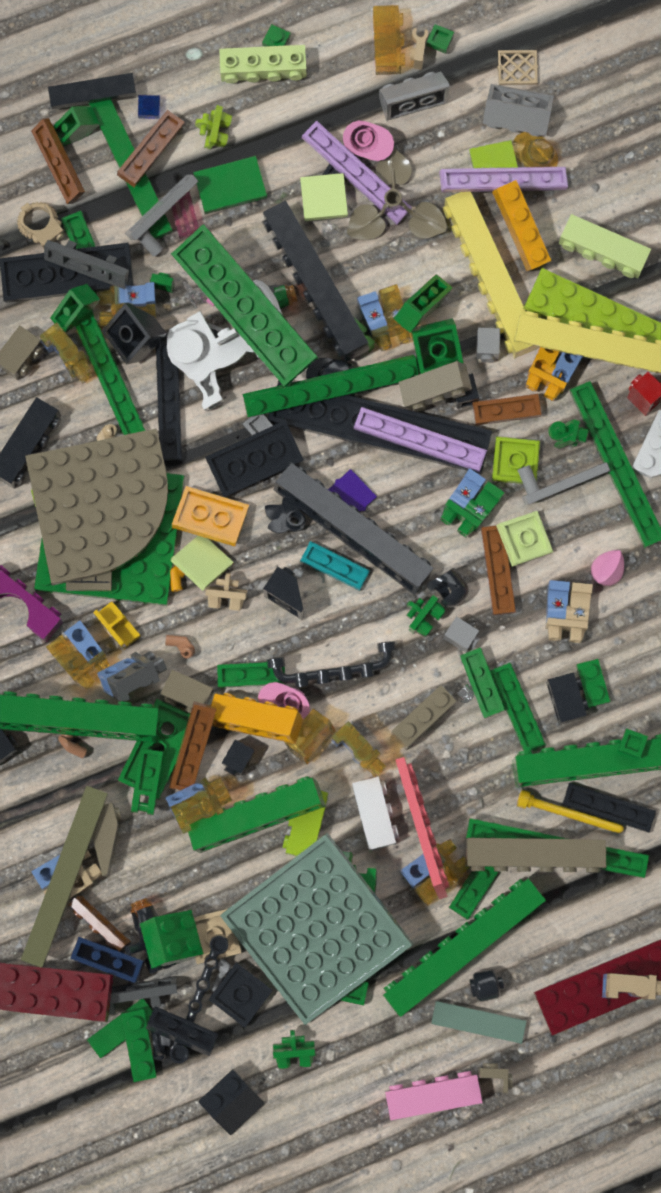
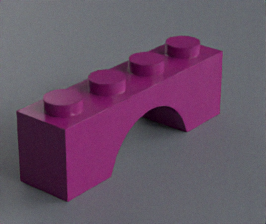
M0 565V599L15 597L25 602L29 612L26 626L47 643L64 623L59 618L62 614L52 606L48 609L42 604L45 601L35 592L32 595L27 592V586L18 578L16 581L12 580L9 577L10 572Z

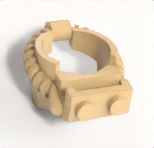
M27 202L21 207L22 212L17 217V226L23 236L25 235L29 239L33 238V241L40 243L43 249L47 240L55 242L64 237L65 233L60 227L61 221L58 220L57 212H55L56 210L45 202H33L32 204ZM32 209L43 210L50 215V220L45 228L32 230L24 224L26 214Z

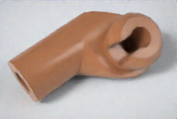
M166 635V646L177 647L182 657L186 659L194 655V646L187 637Z
M61 735L58 737L59 743L67 752L82 759L84 758L87 748L72 742V735Z

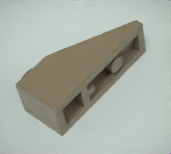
M113 803L104 805L93 834V841L103 877H109L120 828L119 821L122 820L119 807L115 808Z

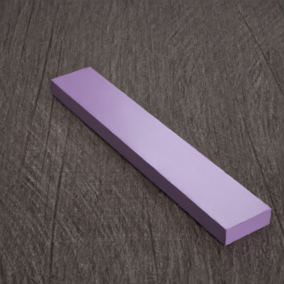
M316 121L302 135V139L340 174L343 173L344 177L376 207L382 210L385 204V193L391 188ZM403 200V202L406 204V206H408L410 209H412V207H411L410 205H408V204ZM402 207L397 210L387 208L384 214L397 225L408 212Z
M566 167L441 169L439 171L442 192L493 191L514 180H517L521 191L566 190L568 188Z
M363 407L360 409L354 426L355 430L468 469L470 468L477 472H480L487 452L485 449Z

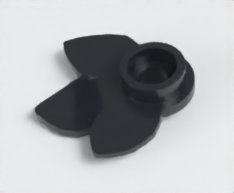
M284 498L281 505H266L264 508L266 516L271 520L268 529L274 533L298 532L305 526V516L297 507ZM291 520H296L298 524L291 523Z

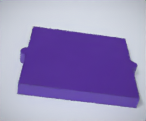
M351 469L340 479H336L335 483L328 489L330 492L340 495L345 503L355 506L360 512L365 511L366 507L377 498Z

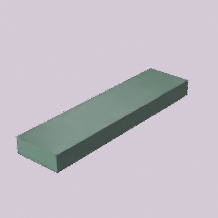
M436 1001L431 1024L522 1044L526 1021Z

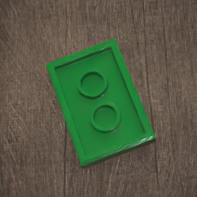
M256 156L193 172L194 177L198 180L196 185L205 214L267 198Z

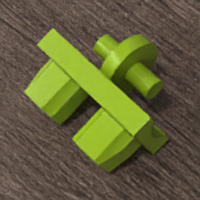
M217 105L215 110L211 111L210 119L209 114L204 113L202 119L195 121V126L200 129L199 134L201 136L206 135L204 148L211 149L213 146L224 147L227 144L228 134L218 132L219 126L228 129L231 124L232 115L222 112V106Z

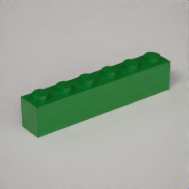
M309 776L302 777L297 780L296 784L291 786L288 784L281 785L275 788V792L269 794L263 792L255 795V799L251 801H238L233 804L234 807L227 810L220 808L212 812L213 815L208 817L198 816L193 818L192 823L186 824L193 851L202 853L326 807L318 781Z

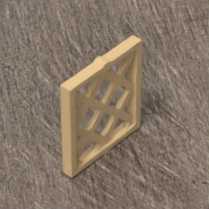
M498 50L497 70L499 85L538 84L537 50ZM521 54L529 55L526 58H524ZM502 56L507 60L504 65L501 64ZM517 56L522 60L519 65L512 61ZM531 56L534 57L533 65L527 61ZM509 63L515 67L511 72L505 68ZM524 63L530 67L526 72L520 68ZM502 70L508 74L504 79L501 78ZM517 70L523 74L519 79L513 75ZM532 70L535 71L534 79L528 75ZM526 77L529 81H521V80H523V79Z

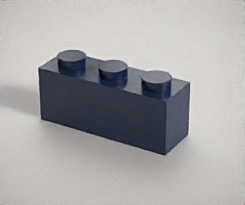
M78 937L70 958L133 983H138L145 965L143 960L82 937Z

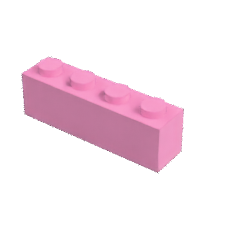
M471 1071L457 1073L458 1078L449 1079L448 1075L435 1077V1082L427 1084L424 1079L413 1081L411 1087L403 1088V1084L389 1086L390 1091H385L390 1120L482 1103L477 1075H472Z

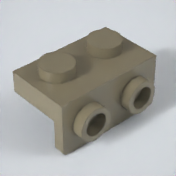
M483 1063V1067H477V1077L500 1079V1092L508 1093V1088H512L513 1076L511 1073H508V1069L498 1068L497 1063Z

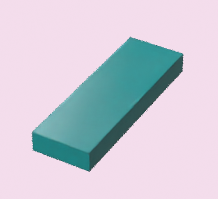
M311 541L300 562L358 591L361 590L370 570Z

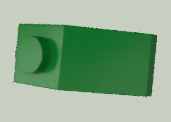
M72 106L53 127L63 147L89 136L100 124L91 106Z
M88 284L72 288L50 319L65 334L91 314L99 303L100 298Z

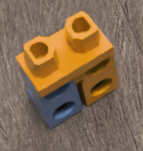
M540 347L528 371L526 388L536 392L541 383L548 387L544 396L551 401H555L560 393L563 394L583 356L562 352L556 363L555 361L560 351Z

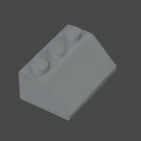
M429 72L423 77L417 79L408 78L400 84H387L382 89H379V100L386 121L447 104L450 86L442 72Z
M491 84L482 124H486L490 128H507L511 132H528L530 135L537 137L541 135L546 136L554 96Z

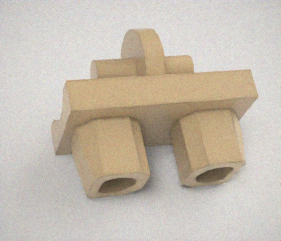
M226 573L225 579L217 578L216 585L224 587L208 586L206 588L205 596H208L209 608H221L222 598H230L229 609L241 611L244 600L247 598L248 590L230 588L239 586V581L231 580V573Z

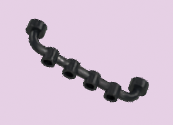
M395 641L377 643L378 652H383V657L378 662L294 674L283 673L281 667L286 666L285 657L267 659V666L273 669L274 676L279 681L295 683V687L308 686V681L317 680V684L330 683V678L339 676V681L353 679L352 674L361 673L362 678L375 676L374 671H379L389 665L392 651L396 650Z
M216 934L210 939V953L204 958V970L202 975L196 980V992L188 1003L189 1011L186 1020L193 1023L197 1013L202 1010V999L205 991L210 988V977L213 970L218 966V955L223 954L228 949V939L222 934ZM214 959L215 963L213 965H209L207 963V960ZM202 980L208 983L204 987L199 985V982ZM197 1002L200 1006L193 1008L191 1004ZM176 1043L171 1047L170 1058L173 1062L180 1064L188 1059L189 1050L186 1046Z

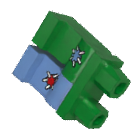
M470 468L446 502L440 519L448 526L453 523L455 518L461 521L462 524L457 532L465 538L471 535L473 531H478L502 500L505 493L489 481L484 486L486 479ZM483 488V490L481 491V493H480V494L478 495V497L475 499V497L477 496V494H478V493L480 492V490Z

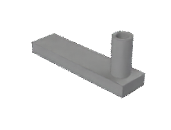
M186 175L125 232L130 240L138 239L153 257L159 254L163 248L149 233L148 229L185 195L198 180L193 175Z
M607 462L601 463L539 489L530 465L518 469V473L527 493L522 496L525 505L531 504L608 472L610 469Z

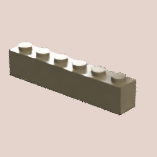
M467 838L465 867H471V871H485V867H494V871L507 872L508 867H517V872H531V867L540 868V872H554V868H563V872H577V868H586L587 873H600V868H606V840Z

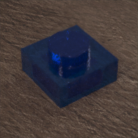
M138 95L139 119H160V95Z

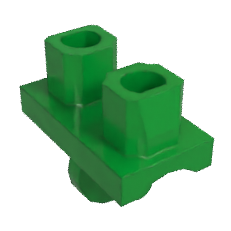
M573 419L567 423L560 421L552 423L548 428V433L551 439L557 441L554 447L560 449L567 445L575 447L578 442L585 443L588 429L579 427L580 421Z
M434 595L423 609L420 608L424 603L421 598L416 603L408 601L406 604L410 609L406 615L409 619H412L417 614V617L408 629L411 633L417 632L427 637L433 626L425 621L426 617L430 614L439 621L446 612L438 603V598Z
M295 1029L290 1030V1037H281L282 1043L273 1044V1059H276L279 1069L291 1067L290 1058L299 1057L301 1067L312 1066L313 1056H315L314 1041H305V1036H295Z

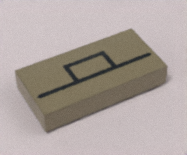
M112 571L95 577L66 582V590L112 591Z

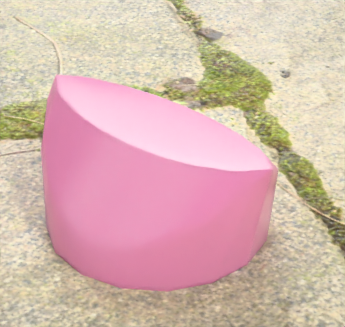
M620 550L605 552L593 561L591 574L598 584L612 586L622 579L624 574V558Z

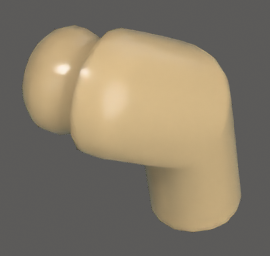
M113 424L105 425L97 435V441L113 438L117 433L116 426Z

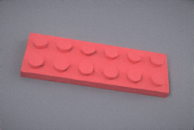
M404 757L396 759L433 887L439 900L448 897L446 889H449L450 886L442 868L444 866L441 856L438 853L437 847H435L437 843L429 826L431 823L424 807L425 803L418 787L415 771L411 763H406Z

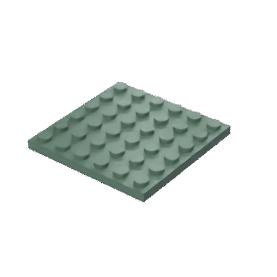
M328 833L220 915L304 1025L413 945L412 940Z

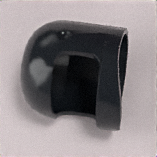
M455 568L450 569L426 585L431 592L434 590L438 591L443 598L441 603L449 608L462 603L469 594L467 583Z

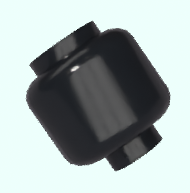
M493 969L475 972L473 979H469L472 997H476L480 1002L498 999L500 997V990H504L502 976H497Z

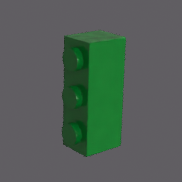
M434 275L404 303L393 319L411 333L441 305L453 288L439 275Z

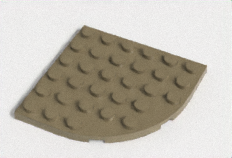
M157 429L25 456L52 585L95 577L114 571L124 566L132 558L137 557L154 538L164 518L168 498L167 475Z

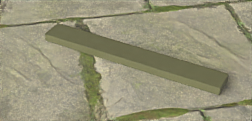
M86 786L21 957L22 961L41 968L44 967L108 793Z

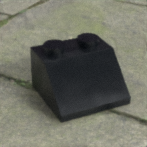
M128 302L120 308L102 330L126 365L143 361L167 334L153 315Z
M277 566L263 588L264 597L303 620L304 609L297 578L294 577L295 573L286 567L281 569Z
M232 1069L198 1101L230 1136L265 1104L235 1069Z

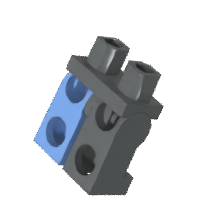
M150 651L144 655L134 652L130 654L131 658H126L98 672L97 674L104 692L120 702L129 700L128 693L139 687H146L151 683L155 684L160 681L158 674L167 670L163 658H156Z

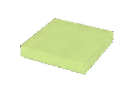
M343 173L300 177L305 221L348 217Z
M538 511L496 525L512 567L553 552Z
M201 536L194 538L171 559V562L202 591L233 564V561L208 538Z

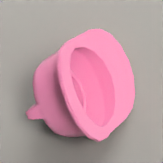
M358 120L352 122L343 133L345 147L353 154L370 160H384L390 156L394 148V140L391 133L387 129L367 121Z
M273 682L263 686L259 691V703L264 704V702L268 701L282 708L292 706L298 709V712L304 719L303 722L309 716V702L304 693L299 689Z

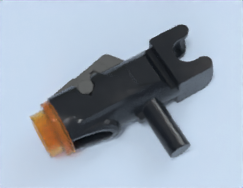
M147 898L131 903L132 909L130 912L135 930L138 932L140 939L138 943L125 947L126 954L131 955L145 950L147 958L144 960L150 974L162 968L168 969L176 965L171 964L151 968L140 923L157 917L158 914Z

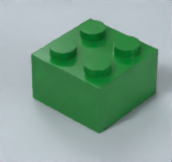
M453 318L417 326L411 332L420 374L456 361L464 364L457 328Z
M192 910L157 916L140 923L152 969L189 961L204 954Z

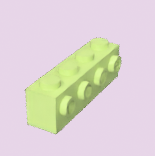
M305 45L219 49L221 82L232 84L238 81L258 82L259 80L279 81L289 78L291 80L307 78Z
M573 214L570 215L559 240V244L565 250L581 253L585 259L599 261L608 269L615 268L622 271L624 276L637 279L651 251L646 246Z

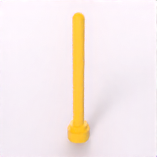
M521 789L516 806L526 809V807L531 808L532 806L619 834L624 830L620 824L534 798L530 791Z

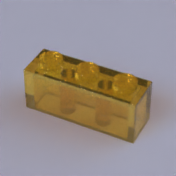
M399 5L373 6L375 75L401 74V66H405V53H401V46H404V33H400V26H403V13H399Z

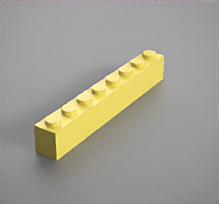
M459 192L445 198L444 214L447 219H451L453 234L455 238L459 237L462 243L460 245L464 257L468 256L471 263L469 264L470 271L473 276H477L480 282L478 283L479 291L482 296L486 295L488 300L486 303L490 314H494L497 322H495L496 328H500V334L503 333L506 339L504 344L507 352L512 353L515 359L538 349L539 347L514 341L519 316L521 314L525 315L526 310L523 309L524 306L472 193Z
M526 311L525 315L521 314L519 316L514 338L515 342L661 374V340H655V343L646 342V337L634 335L632 339L625 337L624 332L612 330V334L603 332L604 328L590 326V329L582 328V323L569 321L568 324L560 323V318L547 316L546 320L538 318L539 314Z

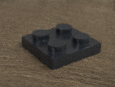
M236 962L208 1000L245 1028L273 990Z

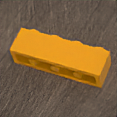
M517 180L493 190L494 198L526 271L550 262L551 258Z
M223 693V695L214 694L211 706L216 707L212 723L213 727L296 744L304 720L298 709L292 706L282 708L272 702L258 703L252 698L244 697V699H239L229 693Z

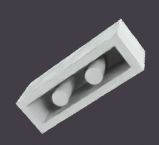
M378 776L352 783L369 851L396 845L395 839H398L399 835L396 825L392 826L389 817L393 816L390 803H385L384 795L387 794L385 782H380Z

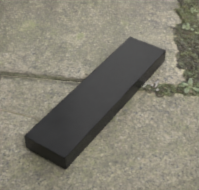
M133 73L48 87L51 109L136 96Z
M568 783L562 803L563 806L646 833H650L656 813L655 810L572 783Z

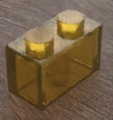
M313 708L303 720L296 744L284 743L294 756L308 765L336 730L328 718Z

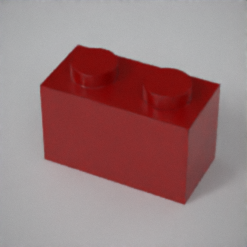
M649 372L643 376L639 374L631 382L632 385L628 388L630 392L627 396V399L645 416L661 402V383Z

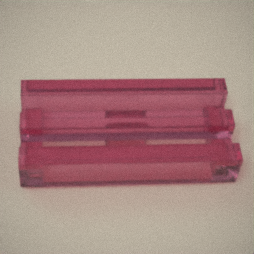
M190 191L178 200L186 232L182 233L175 204L171 207L179 239L191 236L199 228ZM183 200L188 201L195 230H190Z

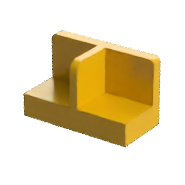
M112 601L99 612L97 610L93 612L123 650L141 637Z

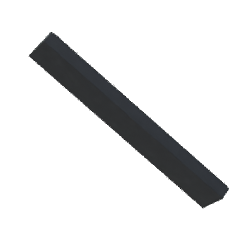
M168 333L156 345L159 442L164 463L182 462L179 368L171 362L168 356Z

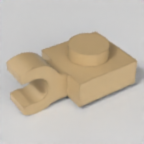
M414 28L412 40L416 43V48L412 47L410 60L414 61V69L422 70L428 30H425L424 36L418 37L416 35L417 28Z

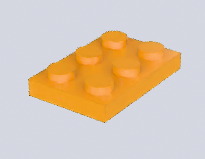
M186 486L173 519L172 528L236 547L249 505Z

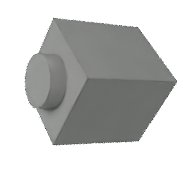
M478 328L476 359H481L485 363L498 360L500 328Z
M456 616L443 639L466 653L469 648L473 650L480 640L477 637L479 630Z

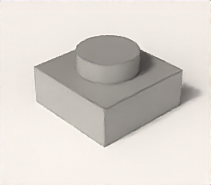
M264 414L251 416L243 423V426L251 435L273 426Z

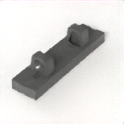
M47 240L45 243L44 260L125 290L128 284L129 270L116 264V257L109 255L106 261L77 251V243L70 240L65 246Z
M176 977L112 987L109 1015L115 1014V1003L150 998L152 1008L155 1006L160 1007L161 996L177 993Z

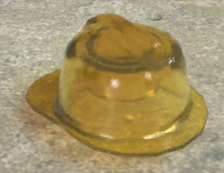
M522 132L513 140L512 145L515 156L525 167H557L558 154L552 144L542 136L537 137L530 135L528 132Z

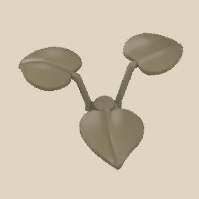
M394 147L390 156L380 160L376 168V175L388 186L392 185V188L385 193V204L382 210L378 213L377 209L369 204L358 206L350 217L347 234L357 240H373L378 238L386 228V223L381 216L387 208L397 210L402 207L413 217L409 220V228L414 236L421 239L432 238L444 233L447 230V225L442 212L434 204L421 202L416 206L415 212H413L403 202L401 193L396 190V185H404L409 181L412 168L407 158Z

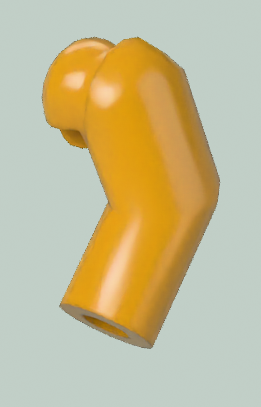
M174 566L170 570L171 591L178 592L182 591L181 579L185 574L177 566Z

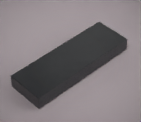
M157 1006L154 1007L145 1028L207 1056L211 1055L218 1037V1033Z

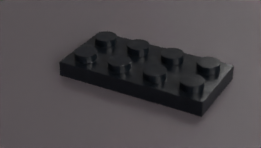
M286 420L205 456L223 497L286 469L291 463L295 465L304 461Z

